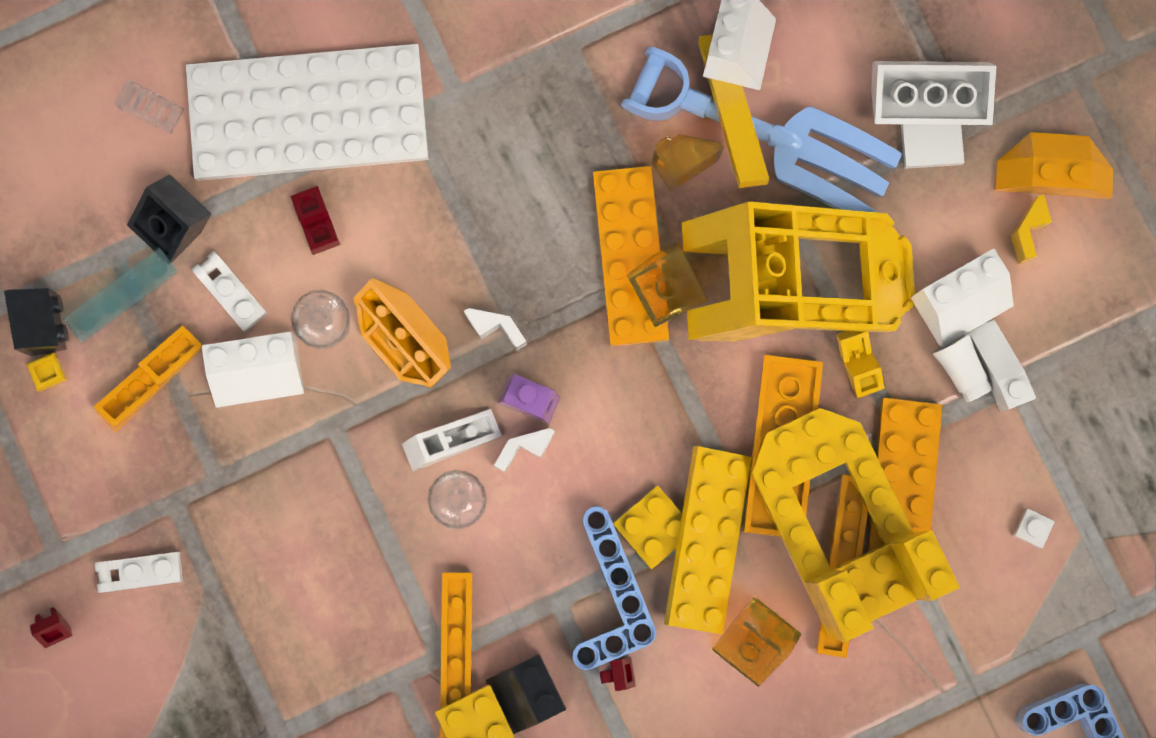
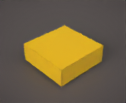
M54 352L26 364L38 392L67 381L59 358Z

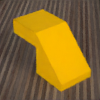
M1044 194L1038 195L1030 202L1011 235L1018 264L1029 262L1037 257L1030 231L1045 228L1052 223Z
M844 331L836 334L840 356L856 398L858 399L885 389L881 366L872 354L869 332Z

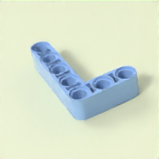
M597 506L591 507L586 511L583 517V525L624 625L587 639L575 646L572 654L573 661L577 667L584 670L593 669L650 645L656 636L655 626L611 518L605 509ZM593 512H599L605 518V524L600 529H593L588 524V517ZM604 540H611L616 545V552L611 557H604L599 551V545ZM618 567L623 568L628 576L626 582L622 585H615L610 577L611 572ZM627 596H634L639 602L638 609L634 613H627L622 608V601ZM639 624H646L650 629V636L645 641H638L634 637V628ZM613 635L620 637L623 643L622 648L614 653L609 652L605 646L607 638ZM583 647H589L595 653L593 661L589 664H583L577 658L578 651Z
M1077 684L1024 706L1016 714V724L1019 729L1035 736L1043 735L1076 720H1080L1087 738H1124L1104 691L1096 685ZM1091 690L1094 698L1092 703L1086 706L1082 699L1085 691ZM1060 701H1063L1066 705V712L1063 716L1057 717L1055 706ZM1036 713L1039 718L1038 724L1035 728L1030 729L1027 725V718L1030 714ZM1100 718H1103L1106 724L1105 730L1101 734H1097L1095 723Z

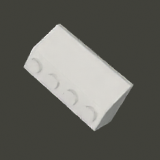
M873 61L871 94L874 124L993 125L996 65L990 62Z

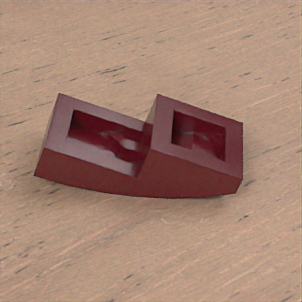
M318 186L290 196L313 255L341 245Z

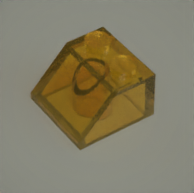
M678 134L674 138H671L669 135L655 145L657 149L654 150L651 164L670 192L718 162L724 146L721 142Z
M679 241L655 253L627 274L654 327L708 300L706 292L685 252H683Z
M754 596L739 612L711 650L759 687L790 656L802 633Z

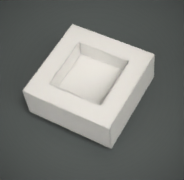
M1027 508L1024 510L1013 536L1042 549L1055 521Z

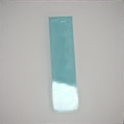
M159 248L63 320L79 341L84 343L179 271L162 249Z

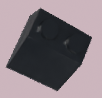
M169 174L146 187L127 226L169 265L201 234L211 213Z
M49 288L10 289L4 291L14 350L31 357L67 350L65 341L69 340V334L66 325L62 324L60 313L64 311L60 295H57L56 292Z
M540 653L486 680L487 684L491 686L513 734L535 726L566 710L563 699Z

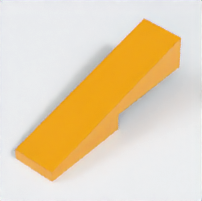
M182 325L145 357L133 373L93 407L95 413L116 434L202 350V344Z

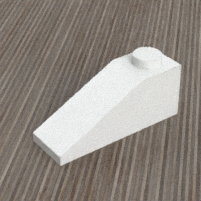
M995 320L982 324L967 333L970 334L976 354L988 376L987 380L992 387L991 391L1000 413L1036 399L1025 370Z
M489 409L414 435L402 443L412 471H416L500 438L502 435L492 410Z

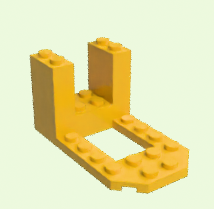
M745 202L682 222L683 252L728 255L731 300L687 310L688 340L737 342L793 329L868 332L896 331L902 323L900 319L904 313L910 311L914 306L911 297L915 295L912 244L905 235L900 236L893 227L895 222L887 213ZM799 239L860 243L863 300L802 297Z
M819 408L765 434L751 475L829 638L847 642L874 629L871 622L916 600L934 601L960 588L933 530L912 531L860 422ZM845 463L884 545L831 569L793 487Z

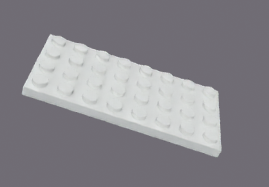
M418 44L186 64L193 171L196 181L429 160Z

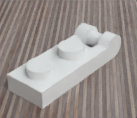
M213 251L207 256L208 260L202 265L197 264L191 270L244 332H247L268 313L220 256ZM217 267L222 274L212 280L208 274Z
M180 552L94 563L95 572H98L99 584H96L97 593L183 582ZM119 569L120 581L112 582L110 570Z

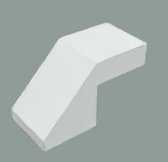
M471 308L464 311L465 316L481 340L501 327L516 351L527 345L526 340L510 316Z
M547 428L509 439L494 466L506 473L519 448L541 459L555 431Z

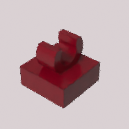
M54 607L50 608L51 616L44 619L40 614H37L35 616L36 623L29 625L31 635L44 648L73 636L70 625Z
M631 657L610 661L611 669L599 672L601 684L614 682L615 691L636 687Z

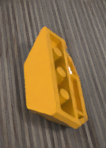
M1030 132L996 162L995 191L1112 199L1113 168L1089 136Z
M372 278L355 295L353 300L354 305L357 306V318L361 336L399 380L431 388L451 369L446 337L408 293Z

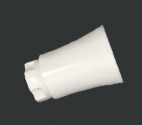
M970 334L963 335L932 353L943 366L958 392L962 393L966 402H971L992 390L987 380L988 376L974 349Z

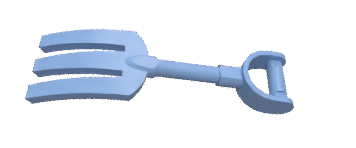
M647 47L645 55L648 58L629 99H623L621 106L632 114L653 121L670 119L680 113L681 110H685L703 119L708 117L720 122L713 97L690 88L688 71L681 60L658 48ZM663 66L675 71L683 83L682 92L676 101L665 107L654 108L646 106ZM811 106L794 115L784 127L778 124L772 125L751 116L757 138L765 141L768 146L775 148L773 165L777 182L798 190L834 209L877 212L837 186L795 165V163L799 160L856 185L876 197H883L889 185L888 181L841 152L808 136L811 131L874 159L888 168L897 167L902 153L870 134Z

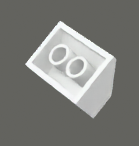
M721 0L703 77L756 90L761 89L776 18L760 0Z
M995 249L988 251L911 297L940 348L1014 306L1010 273Z
M292 332L202 345L206 377L216 408L305 394L297 338Z

